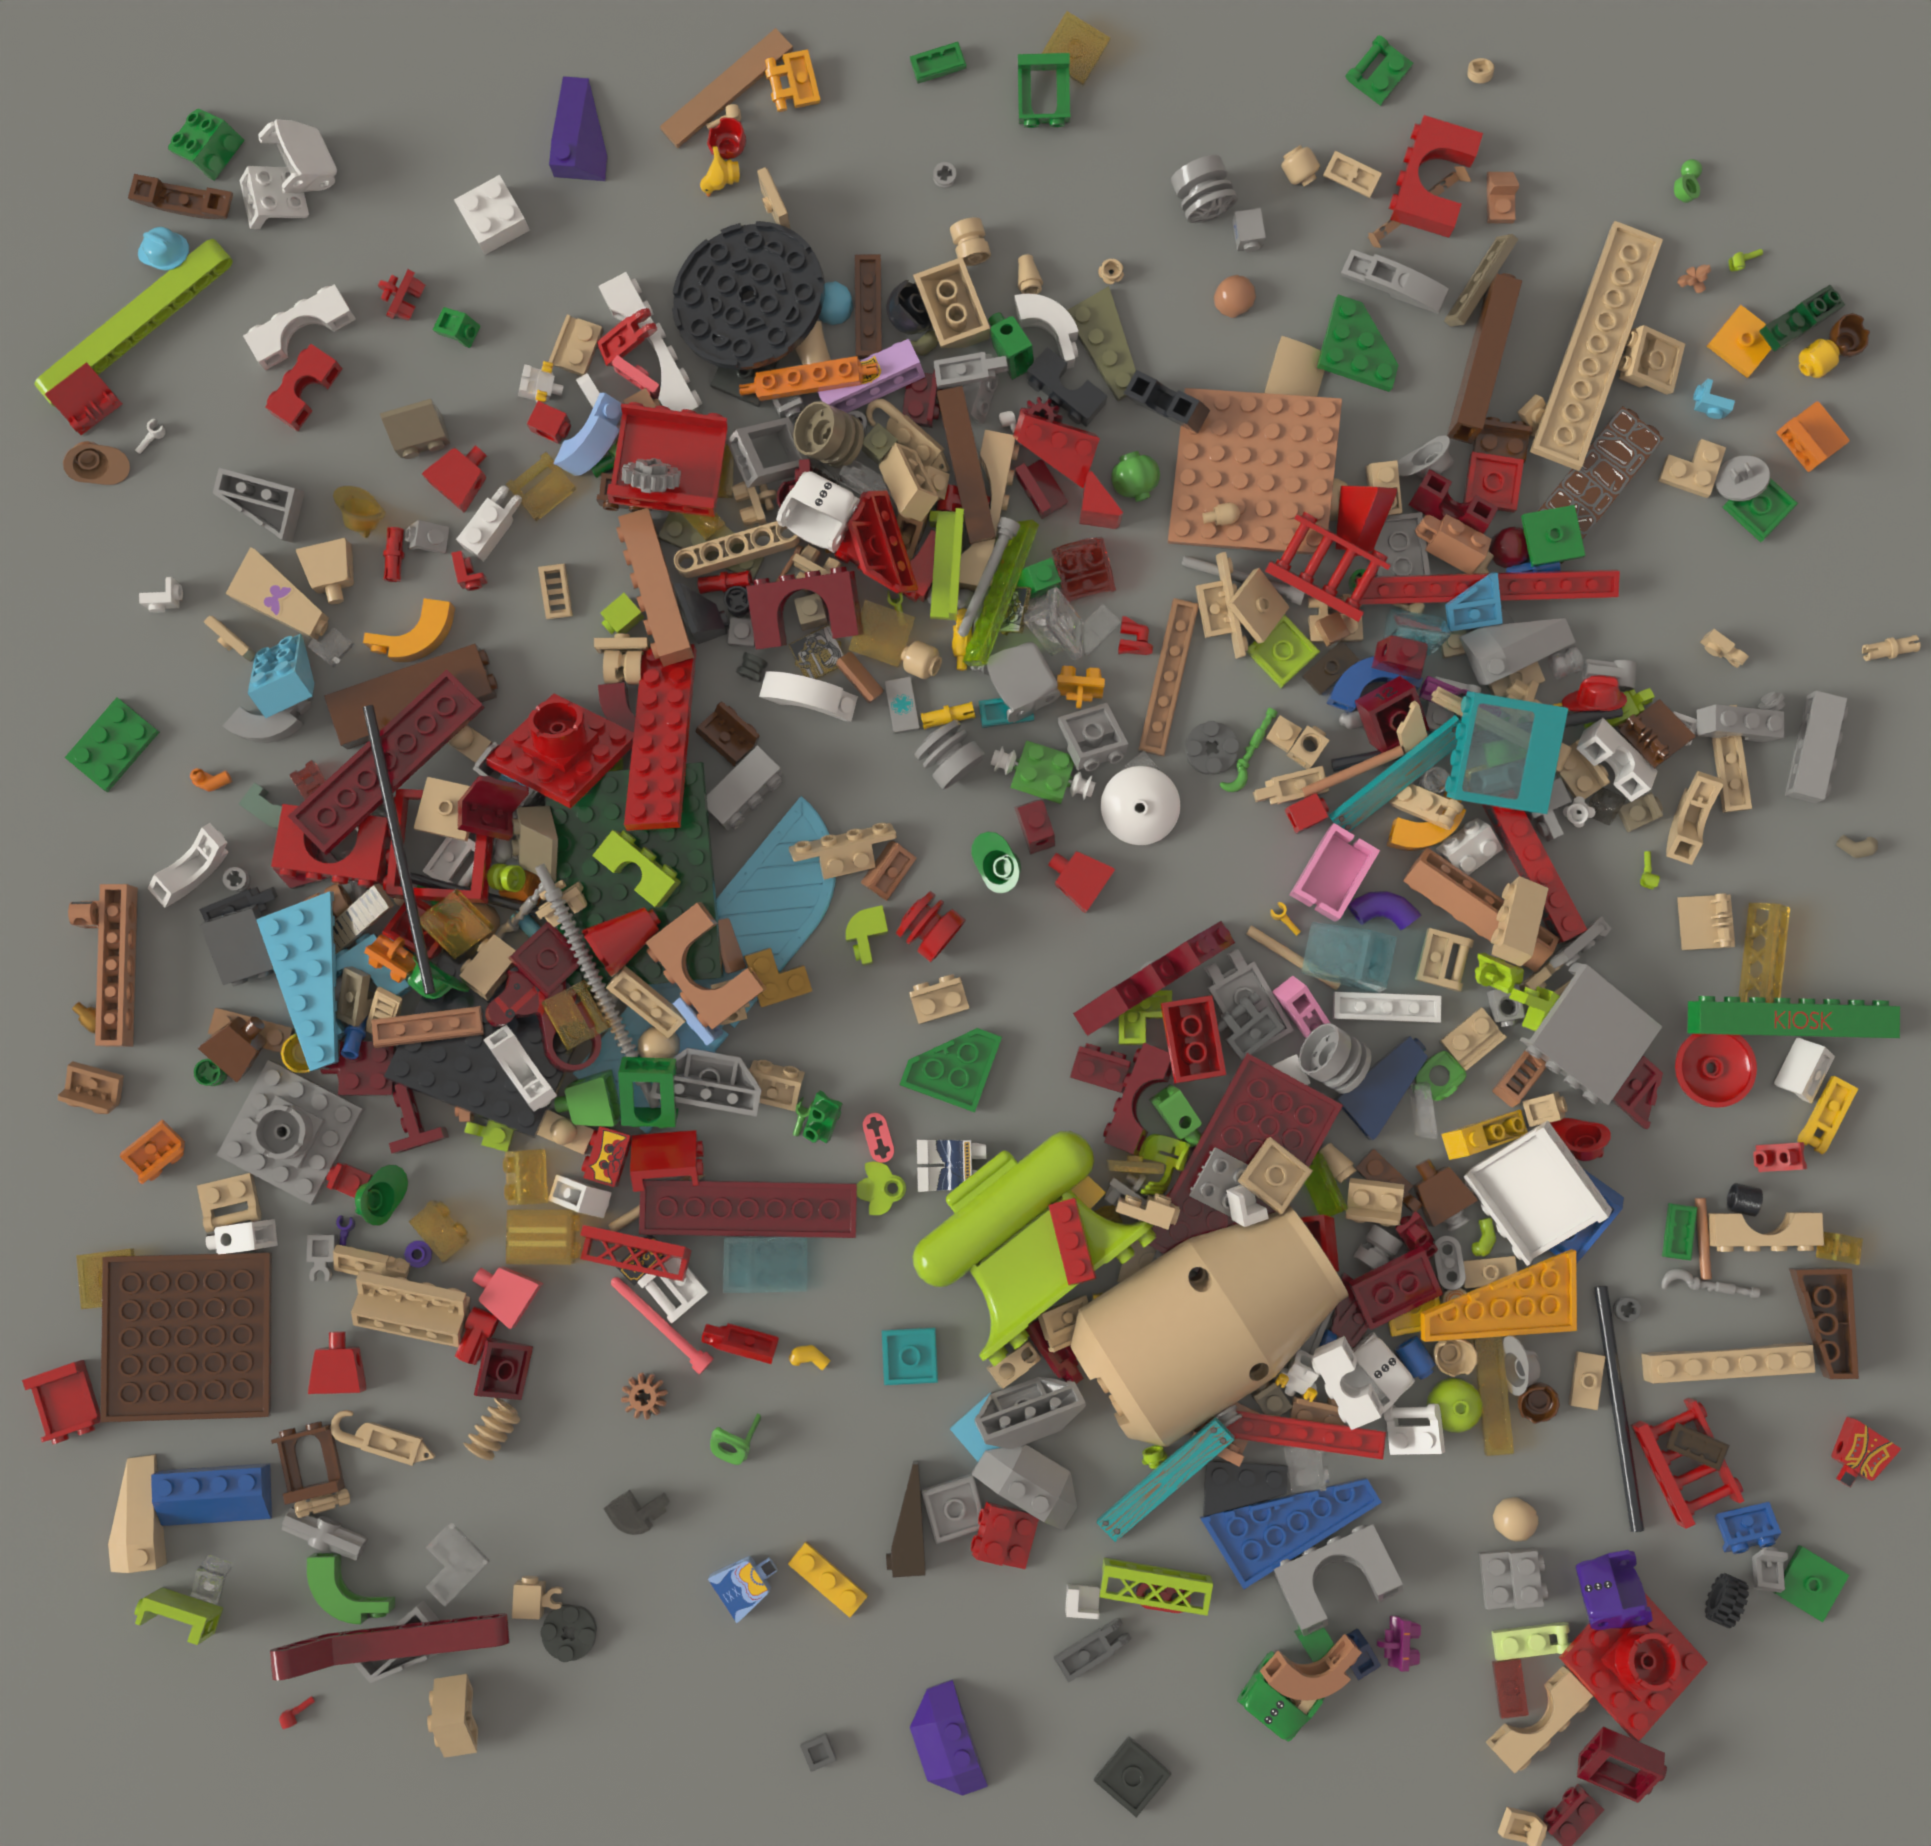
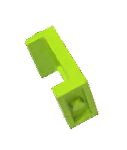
M161 1587L139 1600L134 1613L137 1615L135 1624L141 1626L159 1614L192 1625L187 1642L199 1645L215 1634L224 1607Z

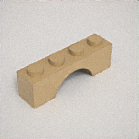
M1786 1212L1782 1223L1775 1230L1766 1234H1760L1751 1229L1745 1222L1742 1214L1707 1213L1709 1246L1717 1247L1718 1252H1733L1734 1246H1744V1251H1761L1760 1246H1770L1771 1251H1787V1246H1797V1251H1814V1246L1824 1245L1822 1213Z
M1564 1666L1544 1684L1548 1704L1545 1714L1537 1723L1525 1728H1517L1505 1723L1486 1741L1488 1746L1514 1774L1518 1770H1524L1531 1763V1757L1537 1751L1540 1752L1546 1749L1551 1742L1550 1739L1557 1732L1565 1730L1570 1724V1719L1577 1712L1581 1713L1590 1704L1589 1700L1593 1695Z

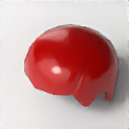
M723 117L716 128H710L707 145L712 155H714V146L718 147L720 156L724 160L734 159L743 152L746 145V135L740 121L731 117Z

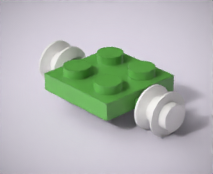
M1027 740L1022 755L1017 761L1015 750L1008 754L1004 752L1002 746L1000 751L995 750L990 764L995 766L994 771L1002 768L1005 771V775H1008L1012 772L1013 767L1016 770L1010 788L1059 804L1062 802L1066 787L1070 785L1072 797L1079 793L1082 794L1084 801L1086 796H1092L1096 782L1091 781L1092 775L1088 779H1084L1081 772H1079L1072 780L1070 775L1074 762L1070 754Z

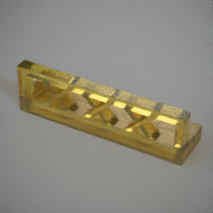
M1749 903L1739 990L1741 1002H1747V994L1754 986L1759 990L1760 997H1766V1003H1773V998H1781L1790 916L1789 907L1782 904ZM1757 909L1769 910L1768 920L1760 926L1756 922ZM1762 934L1766 939L1765 947L1757 952L1753 947V940ZM1758 960L1763 965V970L1759 976L1754 978L1750 973V966Z

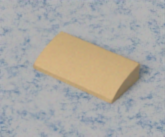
M1281 336L1264 393L1317 397L1325 371L1317 368L1321 351L1300 341Z

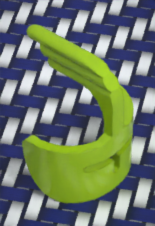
M1152 1134L1145 1139L1139 1152V1158L1164 1163L1166 1169L1162 1179L1159 1182H1148L1145 1189L1141 1190L1142 1194H1163L1167 1190L1173 1169L1184 1170L1190 1143L1160 1134ZM1160 1151H1164L1173 1154L1174 1152V1155L1180 1157L1179 1159L1173 1158L1167 1155L1160 1154Z

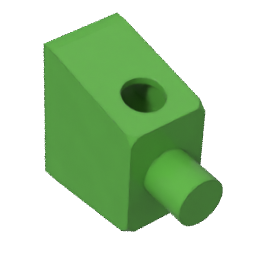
M612 1069L571 1082L565 1088L566 1096L555 1098L556 1111L558 1113L569 1111L574 1125L611 1127L621 1120L620 1104Z
M1169 1084L1151 1097L1149 1101L1171 1132L1179 1139L1185 1138L1187 1143H1190V1147H1194L1201 1137V1133L1197 1128L1202 1125V1122L1182 1092ZM1184 1116V1120L1179 1123L1180 1119Z

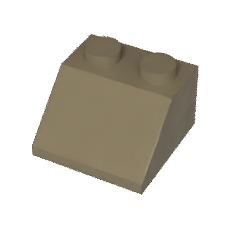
M431 398L380 413L394 451L400 458L412 459L419 456L421 452L427 450L431 452L439 451L444 448V445L451 444L443 416Z
M550 806L518 807L517 818L512 819L513 834L516 835V840H512L513 856L518 857L519 866L536 875L538 874L535 867L545 863L552 880L556 881L558 838Z

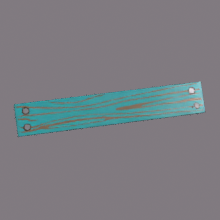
M1454 715L1328 816L1333 823L1350 832L1453 751L1458 741L1455 733L1457 725L1461 723L1459 718Z
M1215 1417L1102 1514L1096 1523L1116 1542L1232 1443L1235 1436Z

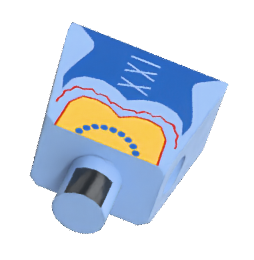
M747 1556L713 1572L708 1580L735 1622L738 1623L770 1592L771 1586L766 1579L776 1573L778 1569L770 1557L757 1565L751 1556Z

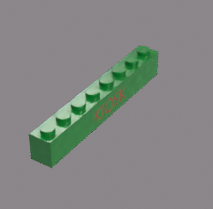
M1698 996V1001H1688L1687 1033L1900 1038V1006H1889V1001L1872 1000V1005H1865V1000H1848V1005H1840V999H1823V1004H1815V999L1798 998V1004L1790 1003L1791 998H1773V1003H1766V997H1749V1002H1741V997L1724 996V1002H1715V996Z

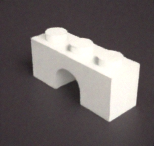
M1604 718L1583 731L1576 749L1594 766L1604 760L1608 762L1615 773L1613 785L1631 802L1652 789L1658 771Z
M1345 1336L1316 1348L1312 1358L1313 1369L1317 1375H1322L1326 1383L1325 1390L1331 1399L1334 1398L1339 1406L1338 1413L1344 1423L1347 1422L1351 1430L1381 1418L1383 1405L1371 1383L1357 1388L1350 1386L1344 1380L1343 1376L1355 1370L1357 1358Z

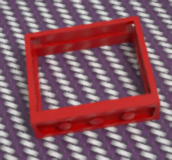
M397 789L396 796H393L403 843L405 842L409 800H421L424 790ZM476 834L471 891L413 888L416 900L488 904L489 884L487 874L492 865L494 838ZM391 840L390 849L386 851L388 873L383 879V889L393 899H404Z

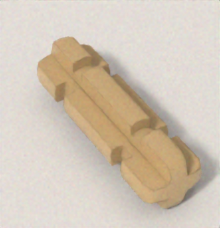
M342 1489L339 1492H335L334 1495L331 1493L311 1498L309 1502H306V1500L296 1502L295 1513L298 1518L309 1516L310 1512L316 1514L334 1509L335 1505H339V1507L348 1505L350 1503L349 1492L347 1489Z

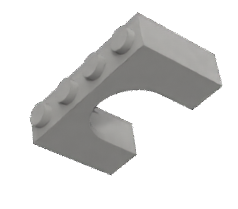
M1366 1525L1358 1526L1351 1531L1352 1534L1344 1538L1336 1536L1330 1539L1326 1546L1319 1549L1317 1547L1309 1548L1302 1553V1557L1295 1560L1285 1559L1281 1561L1279 1567L1274 1569L1277 1581L1303 1636L1329 1625L1326 1614L1314 1591V1583L1321 1569L1330 1563L1341 1561L1357 1566L1365 1574L1378 1602L1403 1592V1583L1374 1525L1368 1527Z

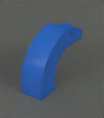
M1374 657L1366 658L1355 663L1344 672L1332 688L1326 704L1351 713L1356 708L1355 700L1359 699L1363 688L1369 684L1376 682L1388 683L1401 676L1414 685L1417 691L1421 686L1423 678L1419 680L1373 669L1371 667Z

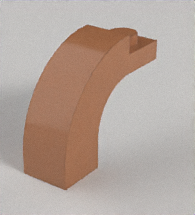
M1344 1634L1323 1658L1314 1663L1297 1664L1280 1651H1277L1260 1672L1268 1684L1282 1695L1296 1700H1316L1337 1692L1351 1680L1345 1671L1355 1664L1362 1652L1353 1640Z

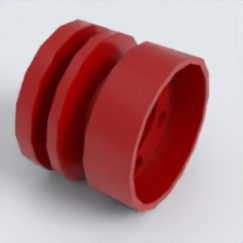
M932 891L913 904L902 918L900 927L896 931V935L900 938L909 930L912 932L906 941L908 945L920 938L922 942L917 952L930 963L942 952L966 921L954 909L949 910L942 916L939 912L944 905L943 900H939L932 908L930 904L936 897Z

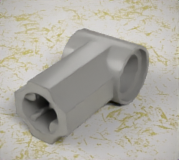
M1586 659L1582 668V682L1591 676L1604 675L1618 679L1619 691L1635 689L1637 663L1629 660L1608 662Z

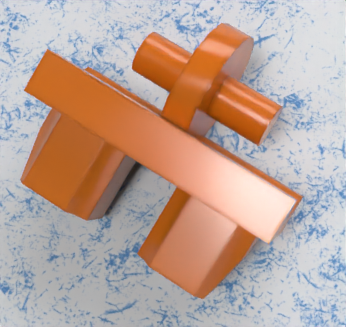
M381 934L371 945L366 947L364 952L369 956L368 964L376 969H381L383 966L391 970V979L398 983H401L409 976L416 965L413 959L414 955L403 948L405 939L402 937L392 941Z

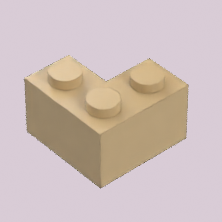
M467 1674L434 1679L433 1690L429 1692L432 1715H428L427 1718L428 1730L433 1732L435 1746L440 1747L444 1758L477 1753L478 1726L472 1715L473 1687Z

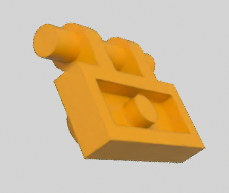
M808 49L783 54L784 65L777 66L774 57L765 60L767 67L765 73L767 80H770L773 91L771 97L773 103H776L778 112L787 110L785 101L787 99H793L795 108L820 103L821 100ZM787 76L790 88L782 89L780 77Z

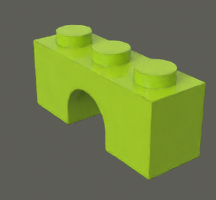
M612 830L592 856L613 873H620L631 862L636 863L642 871V879L634 890L654 907H662L681 883L676 878L677 872L666 864L662 867L655 861L657 856L646 847L640 849L634 844L636 839L627 831Z

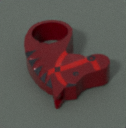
M516 966L507 972L509 977L505 990L486 1008L485 1016L487 1021L494 1027H502L509 1023L513 1017L524 1018L535 1015L539 1021L544 1054L554 1068L572 1073L590 1066L599 1056L602 1042L599 1025L583 997L566 981L546 997ZM565 1022H573V1025L583 1028L591 1039V1053L582 1064H567L560 1060L554 1052V1034Z

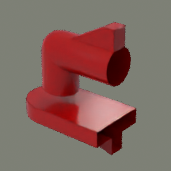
M1122 616L1120 634L1136 635L1137 638L1136 641L1120 639L1118 654H1152L1153 645L1148 643L1149 628L1147 625L1138 624L1127 616Z

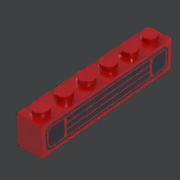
M1512 788L1496 796L1517 799ZM1482 804L1519 876L1548 888L1542 919L1549 932L1559 938L1557 944L1588 930L1525 811Z

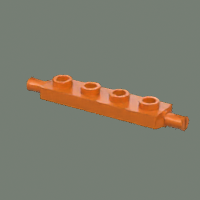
M854 356L756 372L754 383L740 384L739 391L741 396L756 393L758 399L764 401L862 385L864 376L879 374V367L877 362L862 365L859 358Z

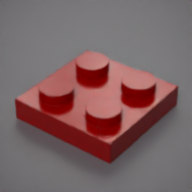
M1472 452L1469 458L1463 503L1472 501L1474 496L1477 495L1498 507L1499 511L1515 513L1517 511L1524 460Z

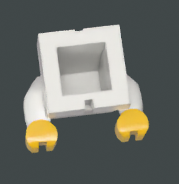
M543 361L541 369L524 364L518 396L542 403L550 400L551 393L561 396L563 385L553 383L555 377L552 372L553 363Z
M1299 1349L1291 1358L1288 1369L1283 1368L1280 1371L1275 1384L1277 1386L1281 1384V1388H1285L1284 1391L1288 1396H1294L1298 1392L1304 1396L1305 1400L1309 1398V1402H1313L1317 1396V1385L1314 1381L1317 1380L1319 1375L1316 1374L1312 1366L1313 1355Z

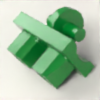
M821 1090L817 1092L803 1136L813 1143L821 1140L827 1144L831 1140L836 1122L841 1116L843 1103L830 1099Z

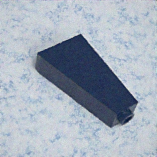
M1405 1037L1369 1068L1365 1078L1355 1089L1349 1093L1339 1094L1334 1099L1343 1105L1341 1109L1368 1140H1374L1379 1135L1428 1058L1424 1053L1426 1047L1417 1038Z

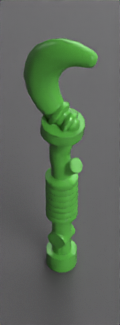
M1268 708L1266 711L1265 719L1262 721L1260 728L1256 729L1249 742L1250 746L1245 747L1247 753L1242 759L1239 758L1237 760L1236 767L1239 772L1237 779L1231 783L1221 782L1220 787L1223 790L1238 792L1246 785L1248 780L1246 769L1250 766L1248 761L1252 757L1254 750L1258 749L1272 718L1276 717L1278 713L1276 710Z

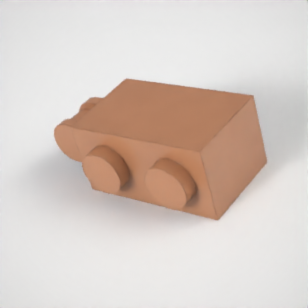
M1447 514L1441 521L1431 515H1426L1415 528L1416 535L1428 542L1425 551L1467 574H1472L1485 559L1492 540L1483 533L1474 530Z

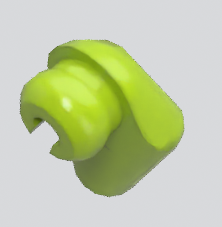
M1491 1217L1478 1220L1482 1236L1479 1242L1471 1245L1472 1253L1475 1256H1487L1496 1242V1234Z

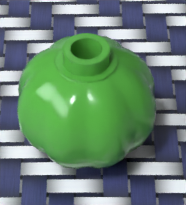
M1139 451L1119 457L1120 463L1113 467L1111 473V482L1114 489L1123 497L1135 498L1136 502L1150 498V492L1158 485L1160 480V469L1155 460L1148 455L1140 456Z

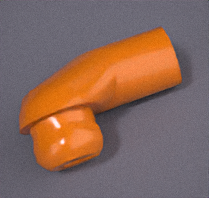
M196 768L190 773L192 783L196 787L208 792L215 791L233 782L227 770L215 776L204 772L200 768Z

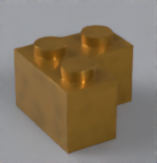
M771 948L744 955L747 968L751 967L767 988L757 996L761 1008L813 992L804 965L778 972Z

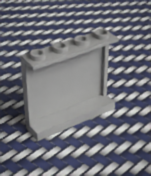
M1574 962L1568 970L1574 975L1568 986L1531 1039L1521 1037L1520 1041L1527 1046L1526 1051L1537 1059L1541 1057L1546 1061V1068L1556 1074L1561 1073L1565 1077L1563 1081L1574 1089H1581L1584 1092L1582 1096L1593 1104L1600 1102L1609 1105L1662 1026L1590 966Z

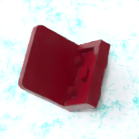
M491 776L477 777L458 801L457 829L509 841L513 836V812L528 796L529 788L516 782L494 779Z

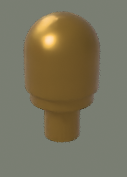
M81 1002L76 1003L72 1010L80 1016L78 1021L89 1032L95 1034L96 1008L92 1006L86 1008Z

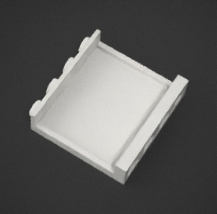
M1548 1120L1468 1169L1464 1175V1182L1467 1188L1477 1195L1485 1214L1492 1216L1497 1223L1496 1227L1503 1238L1507 1237L1512 1244L1515 1256L1519 1260H1523L1527 1266L1531 1264L1533 1258L1596 1221L1600 1223L1606 1220L1612 1211L1609 1204Z

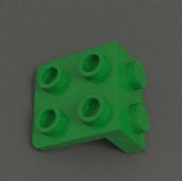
M196 109L187 116L186 122L180 131L173 135L168 149L172 153L192 162L209 179L215 181L242 145L244 139L223 119L201 109Z

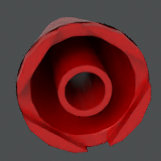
M645 907L586 928L581 932L612 977L646 944L645 942L659 931L657 925L661 922L653 909L647 912Z

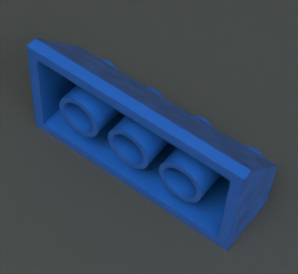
M270 1463L161 1470L151 1474L152 1504L162 1526L272 1519Z

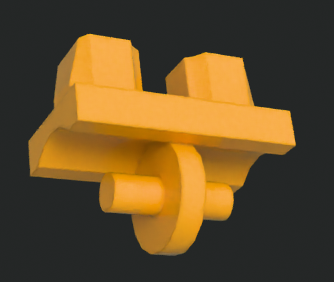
M1064 665L1060 675H1057V688L1062 696H1066V700H1075L1076 708L1081 709L1082 701L1092 702L1093 698L1102 699L1105 678H1102L1100 668L1090 667L1086 669V677L1076 676L1075 667Z

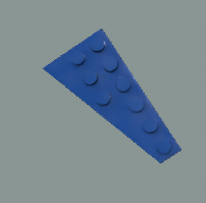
M1365 1477L1230 1509L1205 1517L1201 1516L1200 1519L1243 1589H1246L1273 1572L1275 1568L1281 1565V1561L1285 1559L1292 1560L1382 1502Z

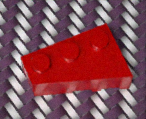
M1021 411L1013 437L1084 489L1086 477L1100 438L1095 433Z

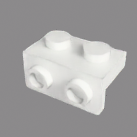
M1476 818L1467 822L1456 834L1446 838L1436 850L1449 863L1465 874L1470 875L1503 850L1491 826Z

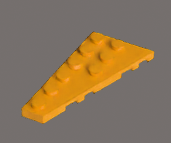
M1567 1250L1421 1312V1340L1430 1342L1577 1331L1576 1250Z

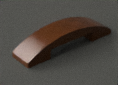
M138 174L133 176L128 195L130 201L151 208L205 219H226L233 198V193L230 191L209 187L206 190L163 183L159 178Z

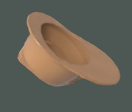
M90 441L76 444L65 454L63 460V468L68 477L83 483L115 485L122 482L130 471L129 460L123 452L117 448L98 445Z

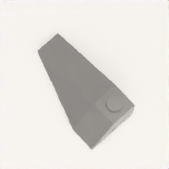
M1566 618L1484 626L1459 637L1479 685L1493 683L1576 642Z

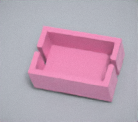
M1335 823L1326 831L1289 894L1309 907L1316 904L1317 906L1314 910L1334 922L1343 915L1380 852L1379 849L1360 838L1351 846L1348 843L1355 835Z

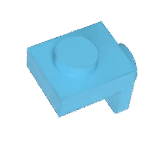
M1708 378L1702 385H1698L1694 392L1693 400L1696 401L1694 410L1706 413L1708 417L1713 419L1725 418L1733 410L1735 400L1710 394L1713 380Z

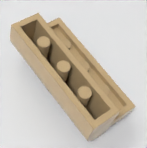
M359 1271L356 1278L358 1295L351 1311L354 1326L459 1347L470 1310L471 1297L466 1296V1293L456 1288L445 1289L436 1287L428 1282L417 1283L403 1277L383 1276L375 1271Z

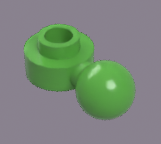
M1689 159L1685 161L1681 167L1682 177L1674 183V194L1684 203H1689L1700 195V186L1696 179L1702 173V165L1698 160Z

